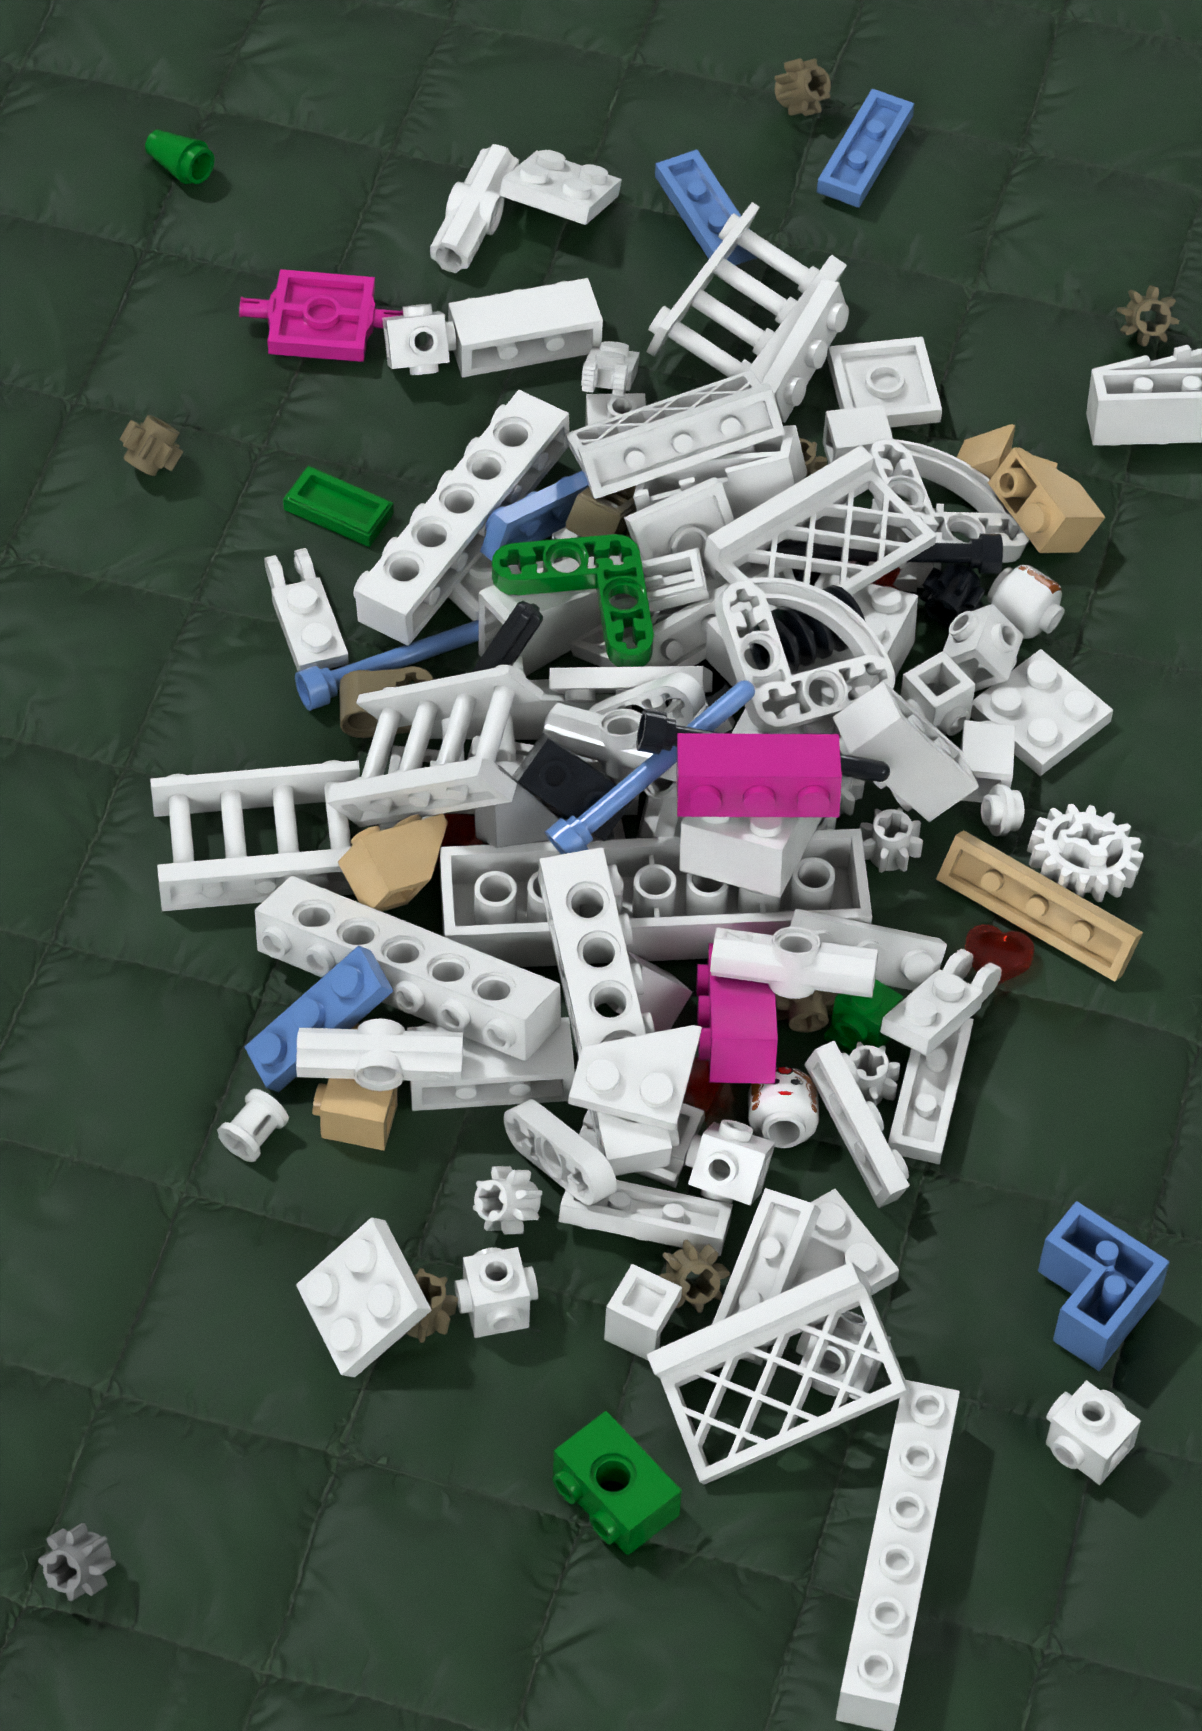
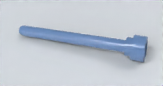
M479 619L412 642L409 646L404 645L332 671L327 667L320 669L318 666L295 673V683L301 701L309 711L328 705L330 698L337 696L340 679L351 671L399 669L479 641Z
M746 680L739 681L686 727L714 731L753 698L755 694L754 685ZM673 746L671 751L661 750L660 754L651 755L578 818L574 815L566 821L560 818L548 828L545 834L557 851L562 855L589 850L586 845L593 840L591 834L677 762V747Z

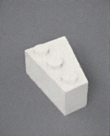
M1189 345L1174 348L1173 356L1150 361V358L1145 355L1092 369L1086 412L1092 444L1118 446L1128 444L1202 442V348L1191 351Z
M796 425L783 426L784 435L636 485L633 496L636 510H642L712 477H716L722 482L734 520L806 478L807 469Z

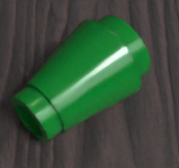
M156 129L150 133L145 143L146 153L152 156L183 184H200L209 177L215 163L214 154L206 142Z

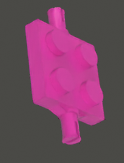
M280 269L277 288L271 294L270 299L241 297L239 316L241 318L268 319L270 328L268 354L364 362L367 340L373 333L374 328L383 329L382 318L402 316L403 310L375 308V277Z

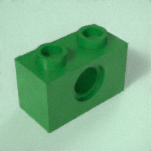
M607 1411L603 1412L554 1450L552 1481L559 1494L570 1504L577 1502L590 1515V1523L597 1535L607 1544L615 1542L627 1556L680 1515L682 1490ZM607 1481H616L623 1484L625 1488L621 1491L609 1492L602 1489L599 1485Z

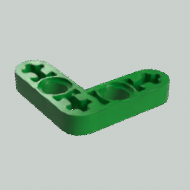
M611 534L520 542L503 545L496 550L492 558V581L494 586L507 595L518 596L596 589L606 652L609 660L617 667H643L649 663L653 652L654 632L640 550L631 538L624 535ZM610 556H619L623 564L614 565ZM570 557L576 560L580 566L572 572L565 573L556 570L552 563L558 558ZM589 557H594L595 568H588ZM543 561V573H537L536 562ZM518 565L521 573L512 574L508 566ZM618 594H628L636 599L637 604L630 609L622 610L612 606L609 600ZM632 627L633 642L637 645V648L628 649L627 644L623 642L624 628Z

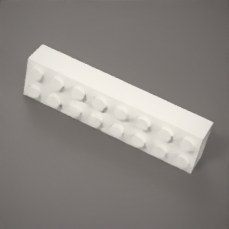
M821 573L814 586L823 589L831 585L837 586L839 585V575ZM869 584L851 596L858 603L866 623L877 635L886 650L896 678L915 642L918 595L899 591L892 587ZM849 647L841 652L833 650L832 655L828 658L820 659L816 657L815 663L805 667L800 664L798 670L791 673V675L856 657ZM865 669L864 674L846 684L849 692L853 688L862 685H870L873 689L880 682L877 674L868 675ZM813 680L809 686V696L815 704L828 707L833 703L834 692L827 682ZM769 694V700L762 705L765 712L773 711L778 719V713L786 707L797 703L795 694L789 699L774 702ZM746 708L731 733L839 734V738H841L833 716L778 732H765L758 729L751 722ZM684 817L681 822L679 871L780 898L822 817Z
M861 829L815 831L780 898L679 871L680 836L605 840V842L602 840H592L586 845L588 849L603 847L607 865L616 864L621 883V896L615 897L618 914H628L633 937V945L626 946V949L646 961L708 959L709 943H714L717 928L774 935L776 931L790 927L795 909L868 924L872 922ZM551 842L529 843L500 848L492 845L441 847L440 893L443 937L518 967L557 965L538 874L540 858L561 854ZM589 904L579 905L574 909L577 915L584 918H592L600 913L596 907ZM600 953L590 954L585 958L588 964L611 963L607 956Z

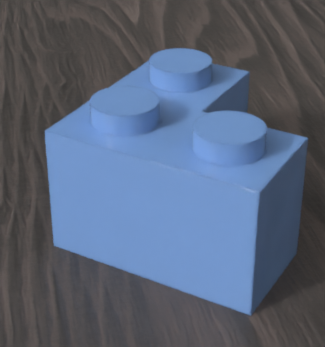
M1078 1201L1073 1204L1045 1239L1038 1272L1072 1294L1060 1309L1053 1341L1097 1371H1100L1161 1294L1170 1261Z

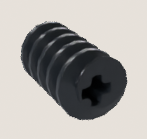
M835 585L822 589L843 601L865 621L858 603L849 592ZM779 607L771 611L791 673L797 671L800 664L805 667L814 664L816 657L825 659L832 655L833 650L841 652L848 649L844 641L829 627L803 612L788 607ZM756 625L754 628L749 630V633L753 631H761L760 627ZM757 643L749 644L758 670L767 669L770 663V655L767 649Z

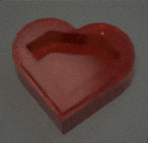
M981 924L973 927L966 936L965 950L973 954L974 961L972 966L976 972L988 963L1001 967L1002 975L998 985L1024 973L1032 964L1034 956L1033 942L1027 935L1021 932L1009 931L1003 933L995 926Z

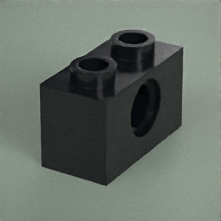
M545 733L541 734L513 774L517 782L569 818L572 815L578 818L617 785L613 780ZM634 799L592 834L605 842Z

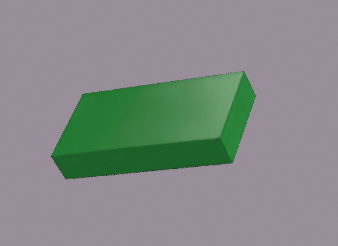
M311 466L306 467L283 498L285 511L367 547L372 545L394 514L393 502Z

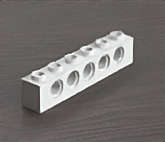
M521 390L516 392L507 405H500L495 411L489 427L480 438L475 437L470 441L462 460L453 471L448 470L443 474L435 493L426 504L421 503L416 507L404 531L399 537H393L389 540L383 550L381 559L371 571H365L357 580L353 595L356 598L358 622L409 646L452 593L453 588L458 582L460 583L472 565L481 557L482 553L480 550L487 532L485 524L489 516L501 506L506 507L533 492L569 447L565 433L570 432L569 413Z
M603 847L540 858L538 881L578 1060L582 1046L654 1033L652 1016L650 1012L641 1014L637 995L644 994V983L640 965L638 962L630 964L626 946L633 945L629 917L627 913L618 914L615 897L621 896V883L616 864L607 865ZM589 904L596 907L600 913L592 918H584L577 915L574 909L579 905ZM600 953L607 956L611 963L605 967L598 968L589 965L585 958L590 954ZM603 1003H614L622 1009L623 1013L617 1017L609 1018L599 1014L595 1008ZM590 1110L598 1149L608 1159L615 1176L670 1165L672 1147L679 1146L677 1127L675 1131Z
M292 875L255 909L257 951L316 976L323 977L357 946L367 948L372 951L394 990L382 1001L383 1003L449 1031L463 1033V1036L525 1062L561 1025L560 983Z
M906 1380L910 1393L900 1397L835 1719L836 1721L883 1731H894L960 1393L958 1390Z

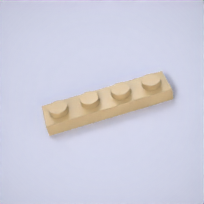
M964 830L955 835L936 880L1114 982L1123 976L1143 934L1137 928Z

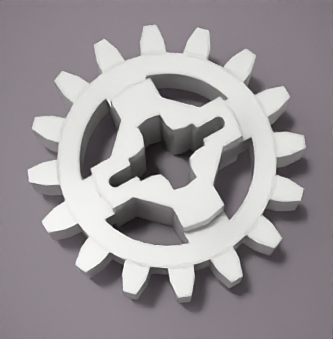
M1068 804L1065 814L1052 808L1047 819L1042 817L1037 819L1027 847V852L1032 853L1029 865L1033 868H1042L1040 874L1050 880H1054L1066 889L1074 890V893L1083 898L1085 893H1091L1097 902H1102L1106 891L1118 898L1121 896L1124 887L1132 888L1143 859V853L1138 852L1141 840L1136 837H1128L1131 829L1128 823L1115 825L1113 823L1115 814L1112 812L1101 817L1096 815L1095 806L1089 805L1086 812H1079L1074 804Z

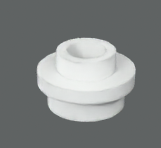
M1005 784L994 785L989 794L984 796L981 804L982 821L989 827L990 832L994 836H1006L1010 831H1018L1024 819V801L1021 793L1018 790H1011Z

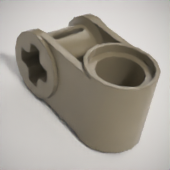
M413 666L377 671L356 670L345 674L340 679L339 684L340 727L342 731L355 738L374 736L378 719L356 704L359 694L380 691L386 687L410 685L411 680L415 683L433 680L432 676L427 670ZM412 725L398 727L396 734L410 733Z

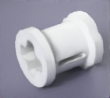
M258 1089L250 1090L245 1096L246 1105L230 1123L225 1122L217 1129L218 1137L223 1145L230 1152L248 1162L257 1160L261 1154L260 1146L275 1128H283L289 1120V1116L283 1106L268 1093Z

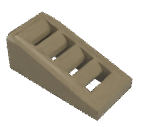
M636 485L594 499L590 488H586L577 495L566 521V528L581 537L611 534L622 535L627 529L624 517L637 512L633 499Z

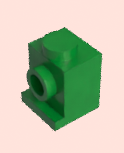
M876 979L872 998L838 993L834 1000L831 1027L825 1033L824 1039L828 1042L835 1041L838 1048L849 1055L856 1049L857 1042H862L864 1046L870 1045L877 1048L886 1046L891 1038L880 1032L882 1019L903 1000L904 996Z

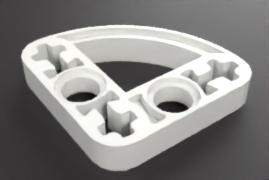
M881 439L873 443L869 451L874 457L872 470L897 495L907 498L913 504L908 506L937 535L935 543H965L954 537L951 533L952 531L959 532L969 539L979 538L980 533L1001 534L1003 541L1002 563L1015 562L1020 558L1029 538L989 486L988 482L990 479L964 461L926 445L896 439ZM921 477L956 493L971 504L979 513L935 512ZM874 496L878 509L881 510L882 503ZM887 525V532L891 541L909 542L916 538L907 528Z
M763 577L737 581L729 585L717 598L715 614L737 683L746 680L751 682L755 688L753 698L745 704L751 722L758 729L765 732H778L835 716L872 689L870 685H862L848 692L846 683L856 680L865 673V669L868 675L877 674L880 683L884 681L892 689L894 688L896 681L895 672L888 654L877 635L851 607L832 594L796 580ZM737 595L741 602H750L752 609L745 615V619L740 611L732 612L730 605L737 599ZM769 605L795 609L822 622L844 641L856 658L791 675ZM747 625L749 630L756 625L760 627L761 631H753L743 638L738 636V633L745 629ZM757 643L767 649L770 655V663L767 669L757 670L748 665L744 654L748 644ZM813 680H822L831 686L834 692V699L830 706L822 707L812 701L809 696V686ZM769 694L774 702L789 699L795 694L797 703L786 707L778 713V719L773 711L765 712L762 705L769 700Z

